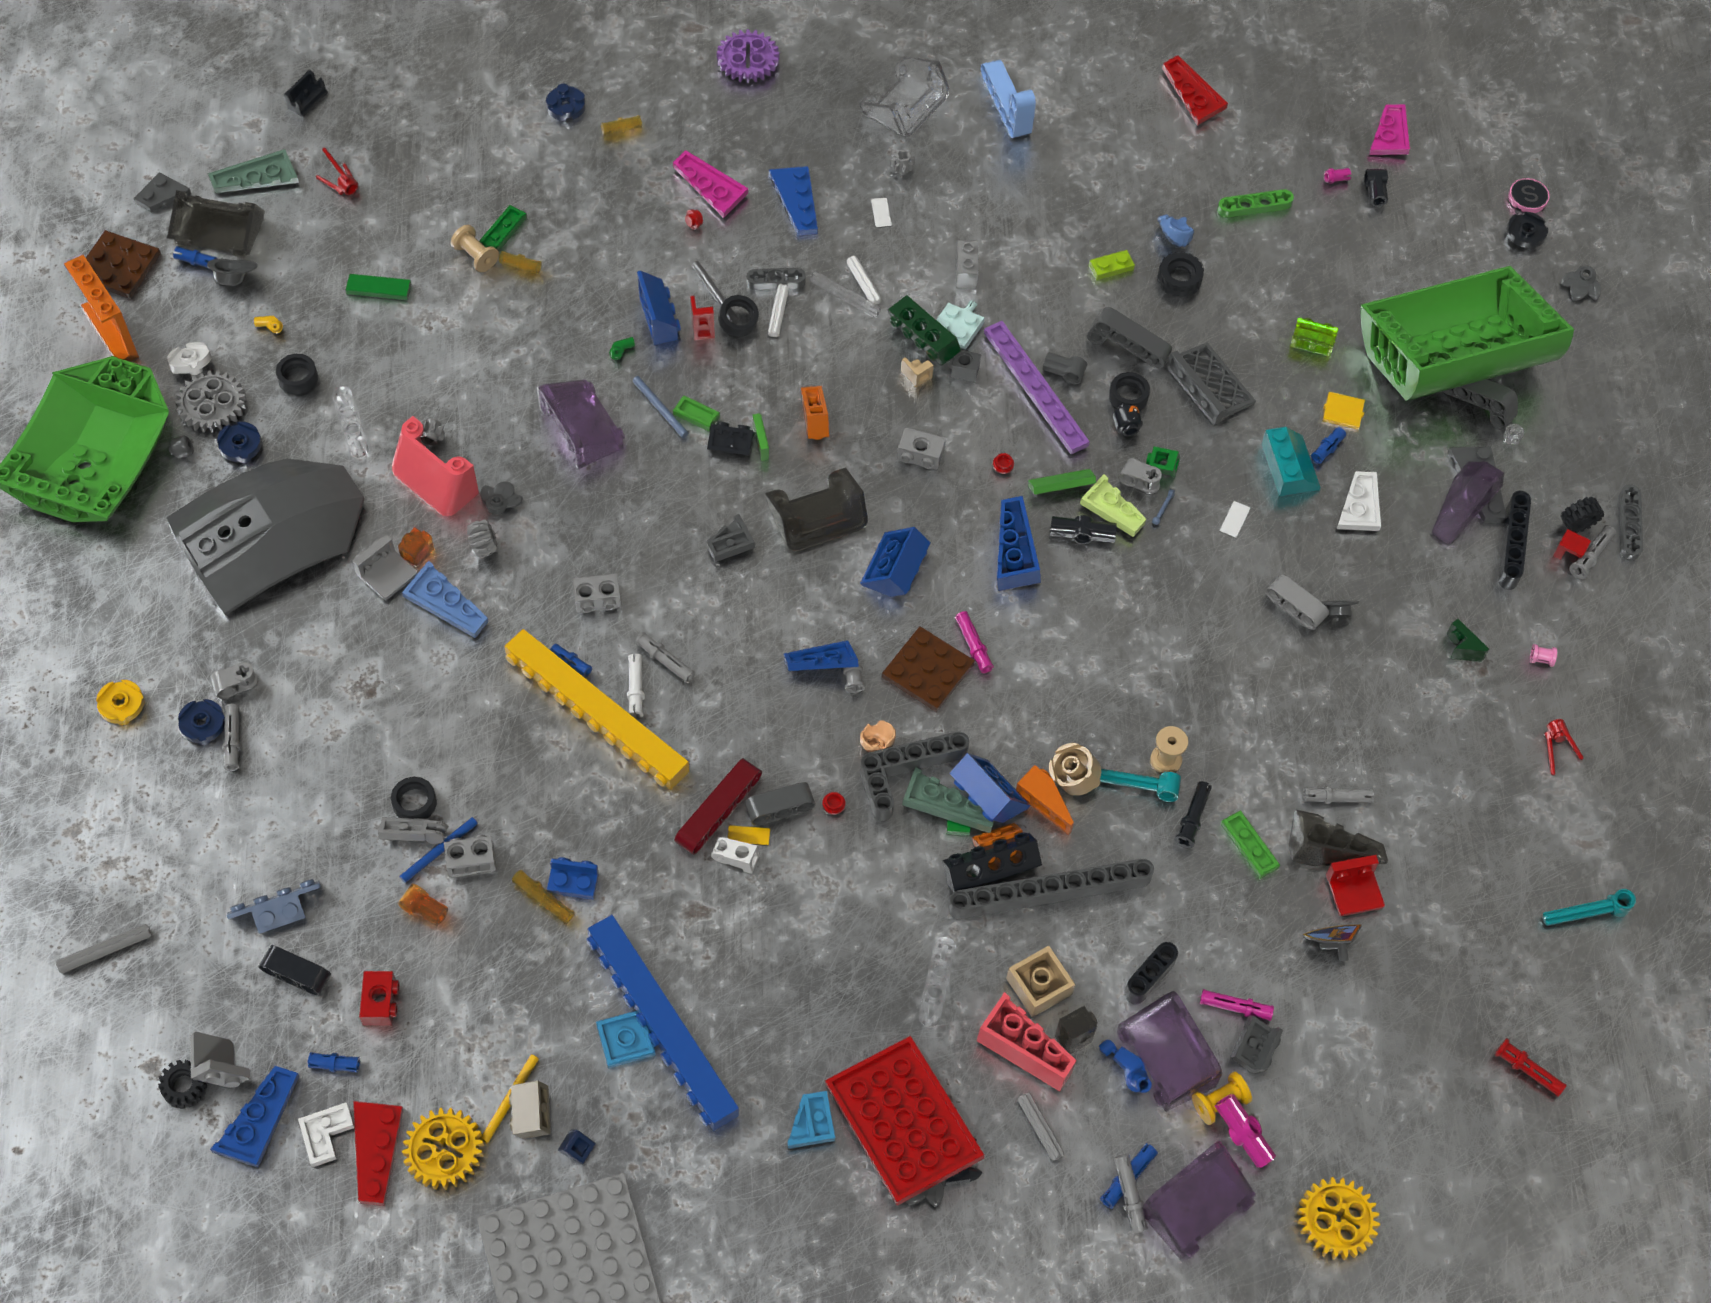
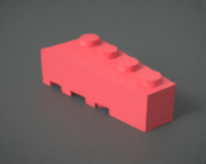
M1004 992L980 1027L976 1041L1056 1090L1061 1091L1072 1074L1077 1060L1055 1039L1049 1038L1043 1032L1044 1029L1038 1023L1035 1024L1028 1018L1026 1012L1020 1006L1017 1007L1010 1000L1011 997Z

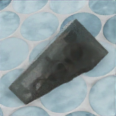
M1301 810L1294 812L1288 844L1293 862L1310 866H1330L1331 863L1376 855L1379 864H1387L1388 858L1384 844L1360 833L1353 835L1343 830L1344 826L1338 823L1334 826L1325 822L1324 817L1318 814Z

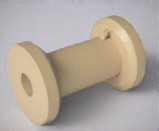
M471 225L460 227L451 238V246L455 250H465L474 258V268L478 272H486L492 268L498 260V250L495 247H485L475 238L476 230Z
M1168 726L1158 732L1156 748L1150 756V764L1157 773H1176L1182 765L1181 755L1188 746V737L1183 730L1178 727Z

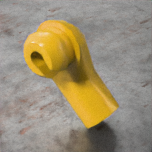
M275 316L254 317L255 328L267 327L273 333H280L283 329L281 321Z

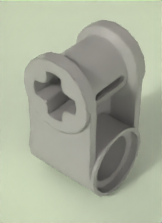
M1130 458L1122 469L1119 480L1126 486L1141 490L1147 494H1155L1159 491V481L1161 480L1162 473L1157 467Z
M246 662L217 670L210 676L218 699H227L238 693L251 690L258 683V677L254 673L253 667Z

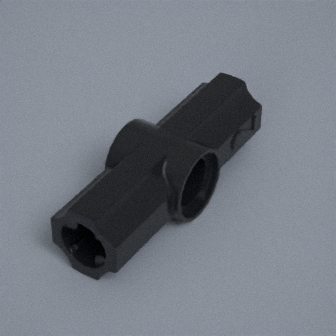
M1086 515L1077 516L1075 519L1052 516L1050 536L1073 538L1075 542L1080 544H1087L1092 540L1115 543L1117 523L1094 521L1092 517Z

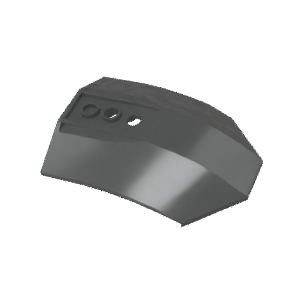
M286 458L263 464L207 491L166 518L176 540L195 572L222 612L227 615L280 581L324 560L345 552L348 553L365 498L344 466ZM246 517L251 518L249 526H240L242 519ZM230 529V534L222 538V532Z

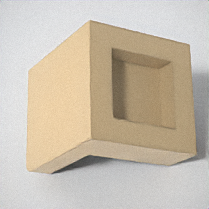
M906 357L902 359L901 372L915 387L933 377L934 365L929 360L921 363L916 359L910 363Z

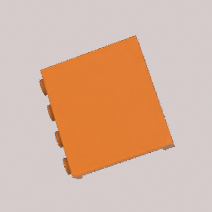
M81 255L64 263V266L88 301L81 305L83 311L114 357L130 362L139 358L120 309L85 256Z

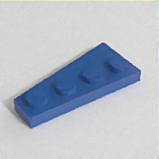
M808 166L769 169V176L775 184V189L782 199V204L789 214L790 221L797 235L818 234Z
M274 1066L255 1091L256 1094L240 1110L241 1113L236 1120L229 1124L222 1138L210 1149L212 1153L259 1167L299 1079V1074Z

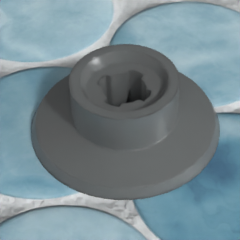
M1350 600L1320 601L1323 605L1328 606L1329 615H1351V606L1359 603V601Z

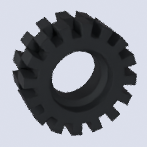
M1585 497L1582 501L1580 499L1577 500V503L1570 504L1571 507H1566L1560 516L1567 529L1578 533L1579 531L1583 532L1586 528L1590 529L1592 525L1598 524L1597 521H1601L1602 517H1604V511L1595 497Z
M177 1060V1065L170 1063L168 1064L169 1070L163 1069L164 1076H159L161 1083L158 1084V1088L168 1104L177 1108V1105L181 1109H185V1105H188L190 1108L194 1106L192 1102L196 1101L199 1103L201 1101L200 1095L204 1097L206 1094L204 1089H207V1083L192 1079V1085L187 1091H175L174 1083L179 1077L188 1076L191 1078V1062L185 1060L182 1063L181 1060Z

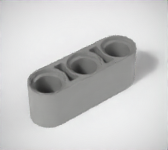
M1280 575L1265 590L1266 595L1272 602L1310 630H1314L1329 615L1328 608L1286 575Z

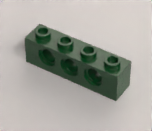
M908 295L888 309L891 317L889 321L896 329L899 328L908 340L911 338L919 350H925L932 361L936 360L939 364L944 365L961 351L957 337Z

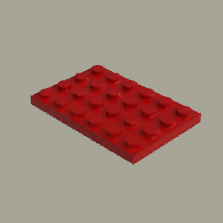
M911 1036L825 1080L827 1088L897 1206L984 1159V1153Z

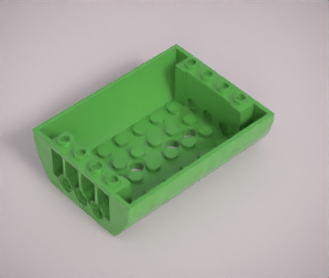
M1511 266L1361 304V327L1367 357L1406 401L1559 360L1569 349L1574 333V328Z

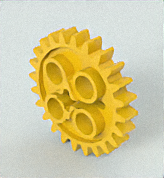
M441 1107L439 1108L438 1115H435L430 1110V1118L426 1119L421 1115V1124L412 1123L415 1131L406 1132L411 1139L403 1140V1144L408 1147V1149L402 1151V1154L408 1157L403 1162L406 1166H410L408 1172L410 1175L415 1174L414 1179L417 1182L423 1179L422 1183L425 1187L432 1182V1187L437 1190L441 1183L443 1188L447 1190L449 1182H452L457 1187V1179L460 1178L466 1182V1173L475 1174L471 1167L473 1165H481L476 1157L484 1156L483 1152L478 1149L485 1146L482 1140H478L483 1134L481 1131H476L479 1126L476 1122L471 1123L472 1118L470 1115L463 1118L464 1113L462 1110H459L456 1115L453 1108H449L447 1114H445ZM436 1129H444L440 1136L433 1137V1132ZM461 1137L466 1138L463 1145L455 1146L457 1139ZM425 1139H428V1140L432 1141L434 1144H430V1143H426V1142L424 1143V1140H425ZM436 1145L445 1148L447 1145L451 1152L463 1154V1157L459 1158L445 1149L439 1151ZM425 1151H432L428 1159H421ZM454 1160L451 1168L443 1169L446 1161Z
M1331 1177L1328 1184L1324 1179H1321L1319 1186L1315 1183L1312 1184L1310 1187L1311 1191L1306 1190L1304 1193L1306 1199L1302 1198L1299 1202L1304 1208H1299L1297 1211L1298 1215L1303 1216L1297 1221V1224L1305 1226L1300 1231V1234L1309 1235L1305 1242L1310 1243L1313 1241L1315 1243L1314 1251L1322 1248L1323 1257L1328 1252H1331L1333 1260L1336 1259L1338 1254L1341 1255L1343 1260L1347 1259L1348 1253L1353 1259L1358 1255V1251L1363 1254L1367 1250L1366 1246L1370 1247L1374 1243L1371 1238H1376L1378 1235L1373 1229H1378L1380 1226L1379 1222L1374 1221L1380 1214L1372 1212V1209L1377 1204L1368 1203L1367 1201L1371 1194L1363 1196L1361 1194L1363 1186L1356 1190L1354 1189V1181L1352 1180L1349 1185H1345L1343 1177L1339 1183H1336L1334 1177ZM1325 1198L1334 1199L1336 1206L1328 1205ZM1349 1208L1356 1209L1360 1217L1352 1216ZM1336 1215H1339V1216H1340V1221H1341V1222L1336 1221V1219H1337V1216H1336ZM1317 1220L1325 1221L1328 1228L1323 1229L1319 1227ZM1340 1231L1349 1232L1351 1240L1344 1239Z

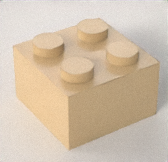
M1050 946L1008 968L1006 977L1032 1018L1070 997L1075 987V983Z

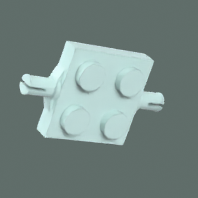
M973 300L969 301L966 308H960L948 303L936 319L957 337L961 350L967 349L985 323L984 317L973 313V310L977 307V303L973 302Z

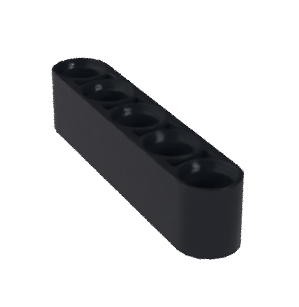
M1525 491L1514 492L1506 507L1507 519L1504 524L1498 581L1500 586L1507 590L1516 588L1524 573L1531 497Z

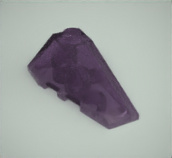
M1468 462L1454 477L1432 534L1450 545L1503 487L1504 472L1488 462Z

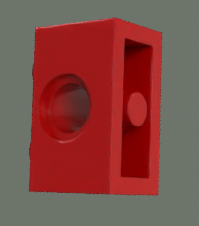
M364 971L359 1015L363 1026H392L393 1017H397L398 1006L397 1003H394L395 994H399L400 983L399 980H396L393 971ZM380 995L386 996V998L381 1002L375 1001V999Z

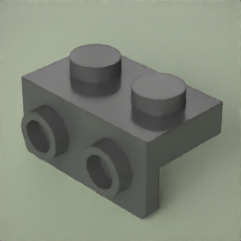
M1249 1016L1230 1058L1251 1073L1267 1070L1272 1063L1271 1057L1281 1042L1280 1037L1283 1030L1280 1027L1270 1028L1255 1016Z

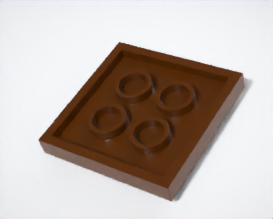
M104 230L86 259L108 292L131 299L161 252L157 247Z
M919 626L882 672L881 678L937 713L974 666L975 660Z

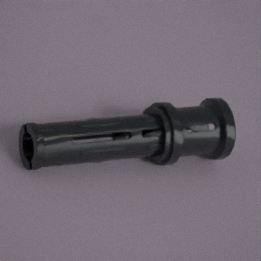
M1204 781L1198 782L1188 813L1181 819V829L1174 838V841L1184 848L1194 847V837L1201 827L1200 817L1212 789V786Z

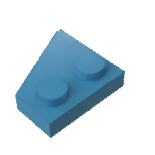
M827 1091L802 1095L792 1132L788 1139V1149L835 1141Z

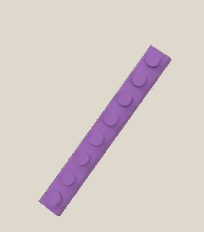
M1000 321L984 328L985 336L1068 452L1073 454L1088 447L1090 441L1004 322Z

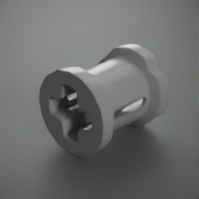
M861 665L859 667L843 668V674L846 676L847 681L845 690L848 693H859L865 689V683L862 682L861 673L863 672V667Z

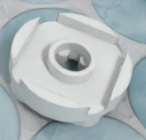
M200 342L187 343V348L180 350L177 347L169 353L167 360L173 374L190 373L191 375H197L212 360L209 349H207L204 343Z

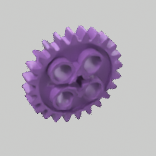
M747 29L746 33L739 30L738 35L732 32V37L726 35V41L721 40V46H718V66H720L721 71H725V76L731 74L732 80L736 77L739 78V82L746 79L747 83H749L750 79L757 82L758 77L764 80V75L771 76V71L775 72L776 66H778V46H776L775 41H771V36L764 38V32L760 35L757 34V30L750 33L749 29ZM747 44H750V67H749V68L746 67V45H747Z

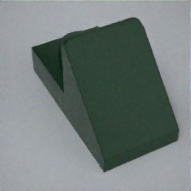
M1459 619L1452 622L1447 635L1458 646L1454 649L1450 658L1482 662L1489 648Z

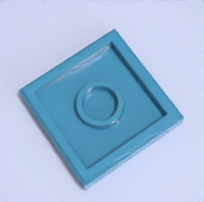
M637 1011L596 1022L608 1069L656 1055L654 1046L648 1037L649 1029L647 1026L642 1028L635 1017L638 1014Z

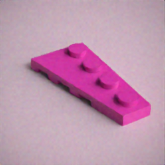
M686 150L673 162V168L723 218L748 194L747 187Z

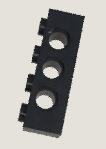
M1025 832L1018 833L1013 838L1007 840H996L992 845L975 847L967 853L953 854L948 859L942 860L947 884L953 892L974 888L1042 866L1037 840L1030 833ZM1017 850L1016 855L1010 857L1011 853ZM996 857L993 863L988 864L990 859ZM974 864L971 870L966 871L968 866Z

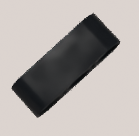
M1161 943L1132 975L1127 983L1124 994L1128 1002L1132 1004L1143 1002L1173 968L1178 957V949L1173 943ZM1166 953L1170 955L1171 959H1164L1161 954ZM1146 970H1153L1157 975L1150 976ZM1131 987H1139L1142 992L1136 993Z
M270 945L258 965L259 969L266 974L315 996L320 995L331 976V973L324 967L275 945Z

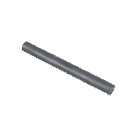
M695 261L692 267L721 307L725 298L699 261ZM729 308L726 314L733 324L738 323L739 318L732 308Z

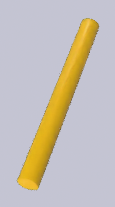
M530 1055L512 1085L526 1082L539 1061L538 1057ZM511 1088L480 1138L486 1144L489 1143L511 1107L509 1103Z

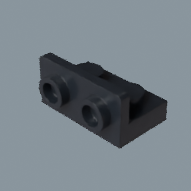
M717 421V425L711 424L707 450L750 457L752 439L755 435L754 431L750 430V426L738 425V428L729 427V423Z

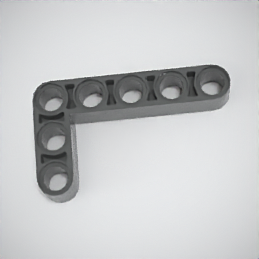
M953 732L866 753L861 759L860 773L874 817L880 821H887L893 815L894 798L887 777L914 771L915 767L924 769L961 760L968 753L969 737L964 732ZM955 744H961L963 747L958 748V747H955L954 745H955ZM933 749H939V750L942 751V752H940V753H935V752H933L932 750H933ZM916 754L920 757L912 758L910 755ZM894 759L898 762L890 763L888 762V760ZM867 765H874L875 768L869 769V768H867L866 766H867ZM878 784L882 786V788L875 789L872 786ZM879 805H887L888 808H887V809H881V808H879L878 806H879Z

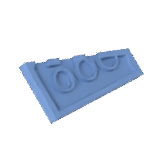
M430 561L424 565L402 592L404 598L474 638L478 636L488 623V618L470 600H467L461 594V591L456 586L454 587L441 572L439 573Z

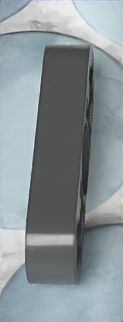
M801 268L752 269L746 276L747 286L752 290L777 289L779 284H786L789 286V289H799L806 283V273ZM773 276H779L782 278L778 282H774L771 280Z

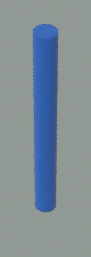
M471 817L445 838L443 843L438 844L399 876L404 883L409 881L445 851L444 842H450L452 839L463 837L478 824L477 821Z

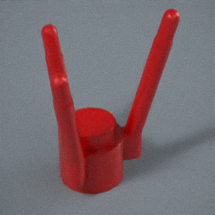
M322 148V151L341 176L337 179L338 186L319 175H316V178L336 190L340 195L343 193L346 195L355 193L358 189V182L352 176L347 165H342L346 172L345 174L327 149Z
M1556 719L1548 723V731L1544 735L1547 740L1551 775H1555L1552 740H1555L1557 743L1567 740L1578 758L1582 760L1584 757L1572 739L1563 719Z

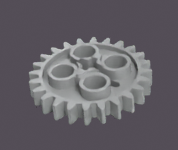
M210 370L206 376L201 372L199 378L191 376L192 382L185 380L186 387H179L181 393L176 394L178 399L175 401L178 415H180L181 421H185L187 427L192 425L195 431L199 427H201L202 432H205L207 428L214 432L215 427H218L221 431L223 429L222 425H229L231 420L237 422L236 415L242 416L241 409H246L244 402L247 399L241 382L236 381L235 376L229 378L227 372L222 376L219 370H217L215 375H212Z

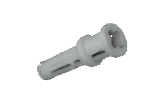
M1605 525L1588 547L1583 557L1571 564L1569 570L1574 577L1585 579L1589 574L1590 568L1597 564V557L1616 534V530L1612 526Z

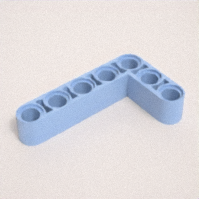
M1001 60L981 64L983 80L1010 137L1016 138L1031 134L1036 106L1033 91L1030 89L1017 93Z

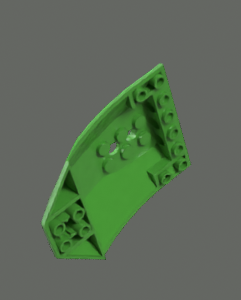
M114 356L52 372L53 376L32 418L13 448L0 463L1 490L34 510L70 522L108 521L132 488L151 456L169 414L151 368ZM84 462H88L91 464L90 467L84 469L79 468V465ZM73 480L79 481L77 483L69 484Z

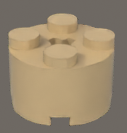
M1068 743L1055 751V756L1049 762V773L1052 779L1066 793L1071 796L1084 795L1100 785V763L1086 747L1077 743Z

